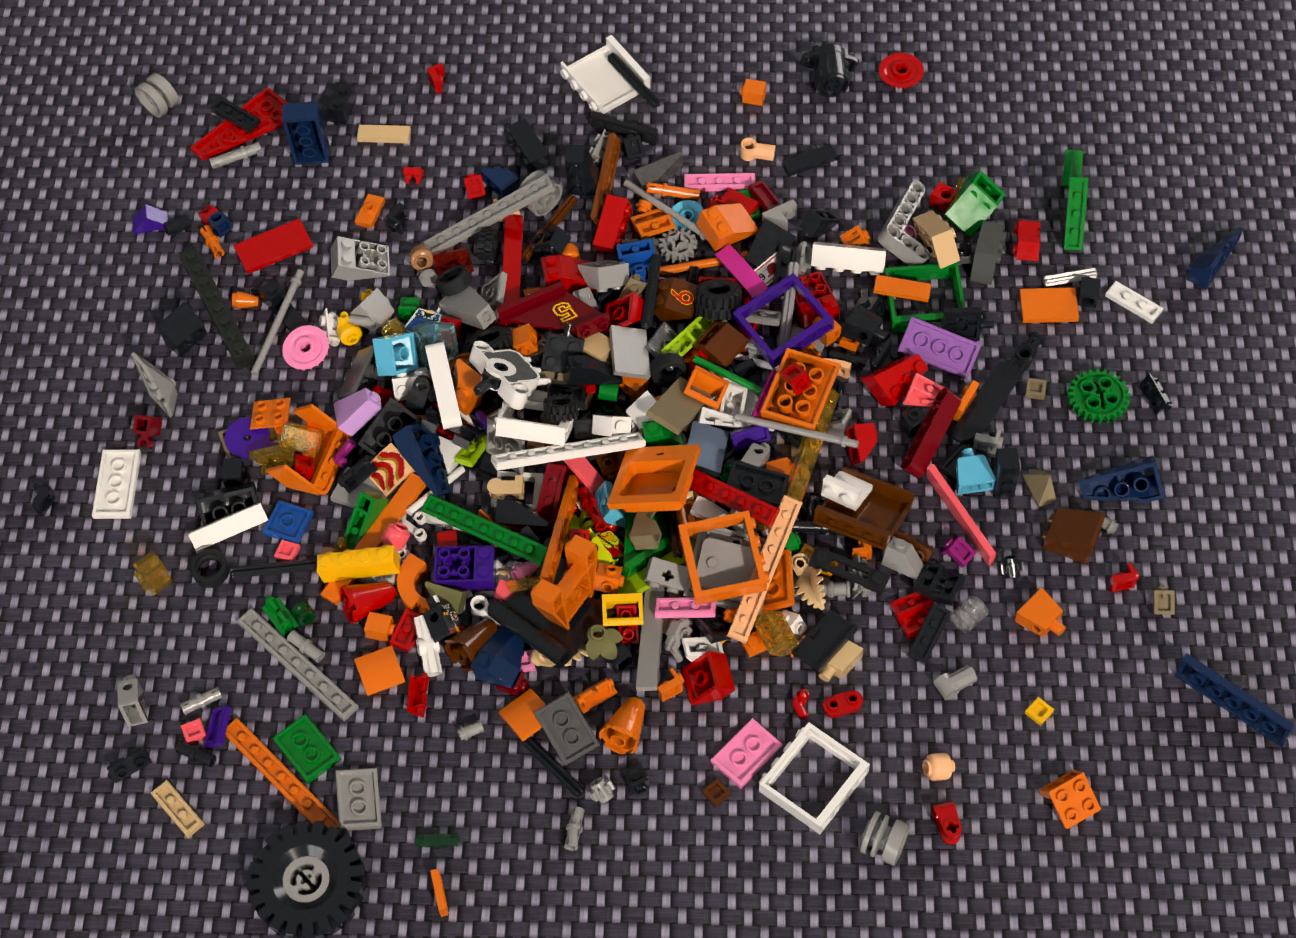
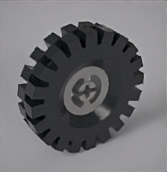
M307 821L296 822L297 827L291 828L290 825L280 828L281 833L275 836L272 833L265 839L267 845L264 848L259 846L255 852L256 861L255 863L250 862L248 870L250 879L247 880V890L251 895L249 899L262 921L285 938H326V933L332 931L334 934L343 928L341 924L345 920L349 923L356 915L354 909L356 907L360 908L364 899L362 891H366L365 866L353 842L346 835L344 836L339 829L333 826L329 828L325 823L314 821L313 825H309ZM301 871L317 889L314 893L310 886L307 883H305L302 877L299 875ZM320 878H322V882H321V885H320V887H319V881H318V880H319Z

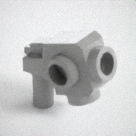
M683 618L671 622L666 632L667 639L664 645L665 650L671 652L677 663L683 660L678 650L682 644V638H692V629L689 627L690 622Z

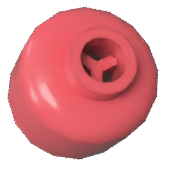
M390 523L382 534L381 540L384 545H394L396 550L400 551L405 547L410 538L408 527L403 523Z

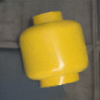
M346 322L336 327V333L344 345H355L363 336L359 325Z

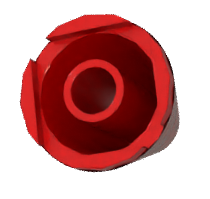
M389 582L344 585L339 588L340 600L343 599L344 606H342L344 614L349 623L352 624L366 618L369 612H376L393 602L394 596H397L394 585H390Z

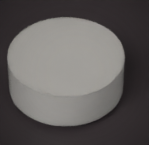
M426 269L420 274L419 281L424 287H430L436 283L438 275L433 269Z

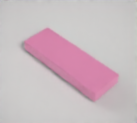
M694 597L656 598L655 618L715 617L717 601L695 605Z

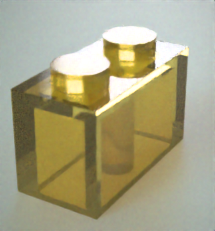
M288 421L283 424L279 446L285 447V450L289 452L300 451L305 456L313 457L321 452L325 430Z
M153 551L133 564L136 570L134 575L139 580L140 586L145 592L149 590L153 596L173 582L165 565Z

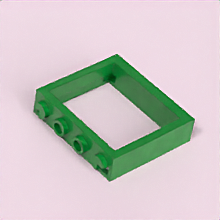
M958 263L951 264L942 269L939 268L938 264L885 268L884 276L911 281L952 278L956 307L965 308ZM886 295L892 333L905 332L911 317L930 323V321L941 322L943 318V313L896 316L893 296Z

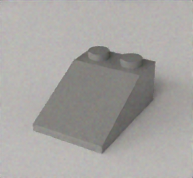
M495 416L487 418V453L496 455L525 450V440L495 436L496 428H493ZM524 466L511 468L519 475L524 473Z

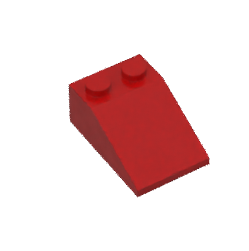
M564 255L541 257L546 287L560 281L563 282L565 291L568 293L588 287L578 269V264L591 261Z

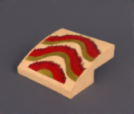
M390 443L372 460L378 470L369 478L388 498L402 486L401 482L408 478L411 472L414 473L415 471L396 447Z

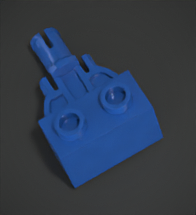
M652 238L617 245L619 261L629 264V276L631 277L635 273L641 276L640 280L647 283L646 273L649 275L651 257L655 255Z

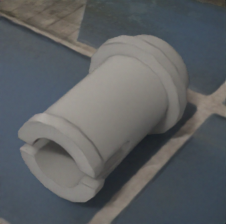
M1105 517L1102 529L1106 530L1107 534H1114L1119 524L1116 523V520L1112 521Z
M480 720L464 727L461 725L459 729H456L461 741H467L469 737L484 732Z

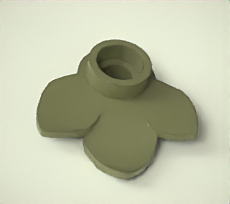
M602 625L591 626L587 633L589 641L586 644V652L589 658L595 660L601 655L609 660L616 659L617 647L615 644L623 640L622 635L616 629H605ZM598 633L601 637L596 638L594 634Z

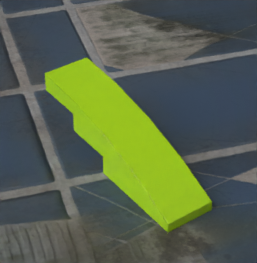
M698 316L660 351L661 354L677 353L682 357L714 323V320Z

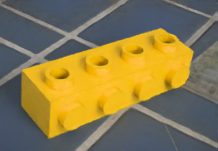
M382 545L375 548L364 547L359 550L347 549L343 552L335 553L326 552L317 555V573L324 583L400 573V555L394 545Z

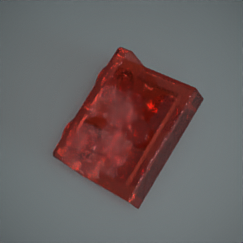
M467 247L433 256L438 276L447 269L457 265L466 266L469 273L474 272Z

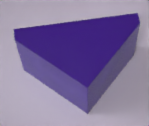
M145 204L132 218L133 232L137 234L164 229L163 223L169 219L168 212Z

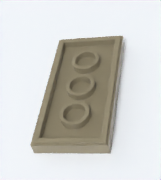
M681 376L654 403L646 414L647 417L677 435L685 429L701 411L702 407L706 405L683 394L687 380ZM691 385L690 389L711 399L712 395Z

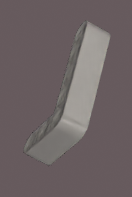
M913 181L902 193L878 235V242L907 265L915 266L922 265L930 257V252L925 246L903 231L925 193V187L919 181Z

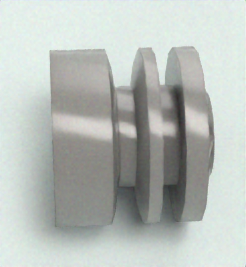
M876 811L864 830L860 852L866 854L870 846H872L871 857H875L877 852L881 850V861L895 866L906 842L910 824L897 819L893 826L890 827L888 826L890 816L886 815L882 823H880L882 813Z

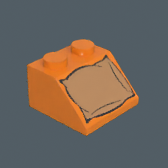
M458 358L453 371L452 381L459 411L467 416L482 402L483 395L476 396L473 388L481 382V375Z

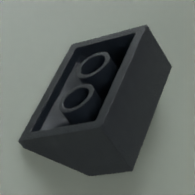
M389 397L357 444L376 457L390 443L396 447L392 435L407 425L419 424L422 419Z
M252 481L197 494L196 501L203 526L258 503L259 498L255 483Z

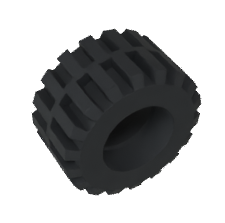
M721 279L709 280L700 283L695 289V310L700 317L715 321L729 320L734 318L733 312L741 306L742 289L735 282Z
M502 325L489 326L485 330L480 329L473 333L466 342L469 354L475 341L486 342L494 351L515 350L513 348L511 329Z

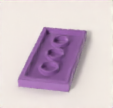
M911 317L897 352L904 355L919 354L925 363L967 380L982 344Z

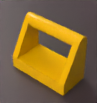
M642 593L602 594L603 626L643 625ZM616 605H637L639 617L607 618V609H616Z

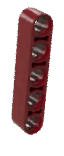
M943 388L938 392L901 463V468L915 478L922 477L926 472L961 404V398L949 389Z

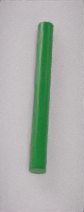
M695 355L692 361L755 393L761 394L763 390L762 387Z

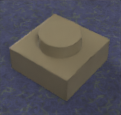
M1028 378L1025 398L1044 400L1047 380Z

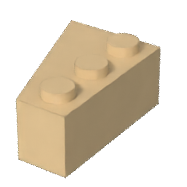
M931 210L912 218L917 235L926 248L930 246L933 251L931 256L937 258L940 269L960 261L954 239L956 238L955 230L953 227L950 228L940 215Z

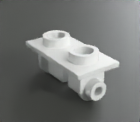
M325 308L323 315L319 317V326H322V330L328 337L329 344L338 346L340 339L336 330H332L336 329L338 325V316L334 312L328 314L327 308Z

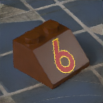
M675 277L659 279L654 314L661 322L692 318L695 309V289L698 285Z

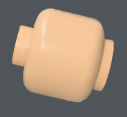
M934 753L926 757L923 761L922 769L924 775L932 781L948 780L952 772L955 771V763L946 753Z

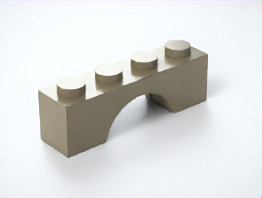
M658 511L637 512L636 516H634L633 527L629 532V540L633 543L636 550L658 549L662 533L656 520H652Z

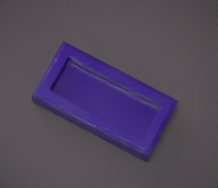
M751 425L730 432L734 451L748 448L752 443L760 444L761 442L771 441L769 428Z
M226 705L212 709L204 742L205 747L210 749L223 746L232 708Z

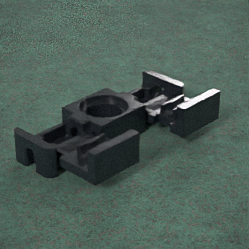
M431 405L427 409L425 417L422 418L419 426L433 434L436 433L437 428L442 424L439 409L435 405ZM461 418L462 426L449 428L448 430L456 433L451 443L467 450L473 440L477 443L481 439L484 429L480 430Z

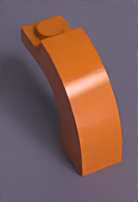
M410 553L400 566V573L397 575V588L404 607L423 615L430 608L426 599L417 593V587L428 573V569L424 561Z

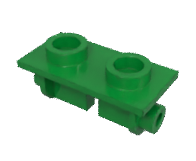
M268 596L265 599V606L261 608L282 636L299 626L279 597Z

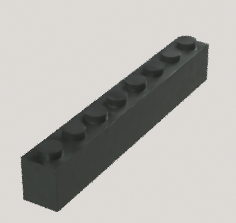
M194 247L180 253L183 265L238 371L255 364L252 352L197 248Z

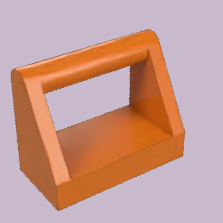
M696 365L688 378L683 394L717 410L728 388L729 381ZM691 385L717 397V400L714 401L690 389Z

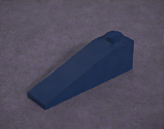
M1239 227L1198 256L1194 263L1190 262L1186 270L1188 272L1186 280L1207 289L1240 240L1243 228Z
M420 424L407 425L392 435L399 453L433 494L439 496L450 493L447 473L442 468L441 462L444 461V458L439 453L438 446L441 444L437 432L433 434L419 427Z
M1154 456L1133 460L1078 480L1084 500H1120V502L1138 501L1139 503H1147L1165 498Z
M501 625L482 646L470 666L477 680L513 688L522 669L521 660L522 656H524V641Z

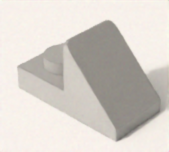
M793 199L763 212L762 221L766 218L788 231L787 219L797 215L796 202Z

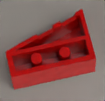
M607 194L593 241L595 250L616 254V246L622 245V238L633 212L627 198Z
M919 354L905 355L887 364V366L861 377V380L881 406H893L906 394L916 373L923 375L927 371L928 366Z

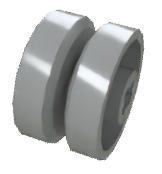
M157 73L151 74L146 78V83L142 82L135 88V94L140 103L152 115L158 118L167 113L168 108L174 107L179 102L178 95L171 84Z
M541 170L532 172L525 178L519 189L546 173ZM553 179L551 180L556 190L525 206L536 216L542 217L547 215L561 199L562 187Z

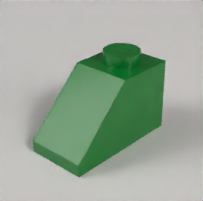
M656 421L642 422V437L646 441V447L683 445L681 433L677 435Z

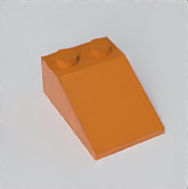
M741 203L715 205L700 212L696 222L714 251L755 235L759 230Z

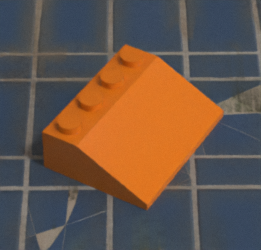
M787 348L760 411L761 419L815 430L841 364ZM794 362L807 372L812 384L811 387L799 395L794 393L792 387L781 378L779 373Z

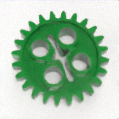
M1099 368L1094 373L1091 369H1089L1088 374L1082 371L1081 376L1076 375L1075 380L1071 381L1068 388V405L1073 406L1072 412L1078 411L1077 417L1084 416L1083 421H1086L1088 418L1091 419V424L1095 420L1098 421L1099 425H1101L1102 420L1106 424H1109L1110 419L1115 422L1117 417H1122L1123 412L1126 413L1130 403L1129 387H1124L1126 382H1119L1121 376L1113 377L1114 372L1112 371L1110 374H1107L1106 369H1104L1103 373L1100 372Z

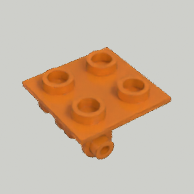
M291 398L254 401L250 430L274 427L277 434H283L288 425Z

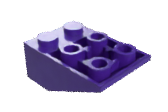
M435 546L434 583L476 592L495 591L497 563L495 546Z

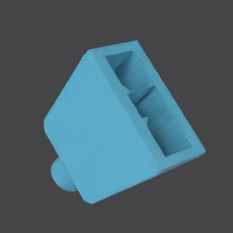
M972 448L962 450L963 457L958 458L956 463L957 495L994 490L996 479L984 455H974Z

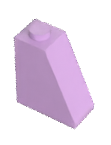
M364 388L334 403L337 428L353 436L382 409L380 396L376 392Z

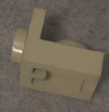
M1156 586V590H1151L1153 595V614L1175 615V591L1169 590L1168 586Z

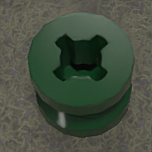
M306 601L296 604L291 609V615L297 618L296 622L299 626L308 625L316 616L309 609L310 606Z

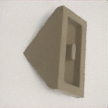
M1038 469L1022 475L1038 508L1056 502L1050 474Z

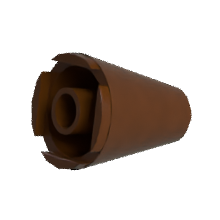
M483 619L447 638L444 642L446 643L444 650L454 664L457 662L461 664L462 667L460 669L467 672L472 671L470 666L477 653L497 631L498 626L491 619Z

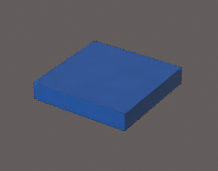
M278 500L262 533L278 540L283 539L299 544L314 516V511Z

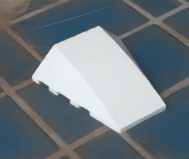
M709 370V372L729 381V385L719 408L716 410L705 405L698 413L696 421L698 423L736 429L753 425L735 421V415L739 413L751 416L760 394ZM712 395L711 399L716 401L717 397Z

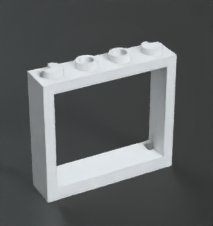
M536 390L533 396L527 397L524 408L544 411L543 400L547 398V392ZM503 401L502 409L499 408L497 417L495 416L493 428H496L495 436L565 446L574 426V419L572 421L566 420V422L561 421L559 426L511 419L515 409Z
M808 722L804 728L802 727L801 730L797 731L796 739L785 746L784 754L773 761L771 770L762 775L761 780L758 782L759 792L815 832L821 834L868 774L870 764ZM809 738L855 769L817 819L771 788Z

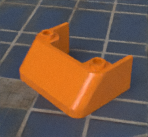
M313 404L295 408L293 412L306 421L304 435L306 439L312 442L306 455L314 457V471L311 481L306 480L286 464L267 468L266 472L290 489L318 496L327 494L340 467L335 464L334 456L343 444L350 439V435L338 429L337 422Z

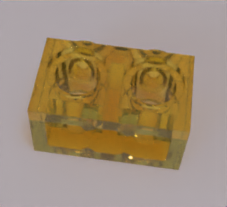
M765 610L755 620L754 625L770 655L787 656L799 645L782 611Z

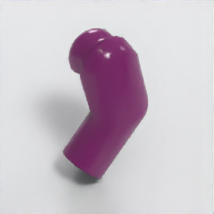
M348 439L334 456L335 464L340 467L347 463L345 457L355 447V443L352 440Z

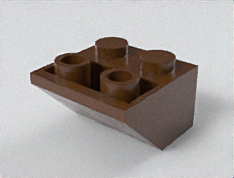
M715 321L692 346L695 350H701L711 363L727 367L750 341L730 324Z

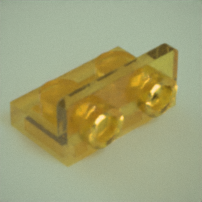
M276 445L249 451V459L261 465V474L268 475L266 472L267 468L286 464L293 469L294 450L282 445Z

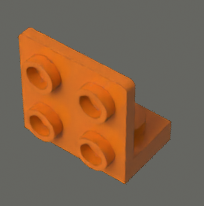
M1072 770L1039 789L1042 797L1051 799L1063 827L1066 829L1101 810L1084 772Z

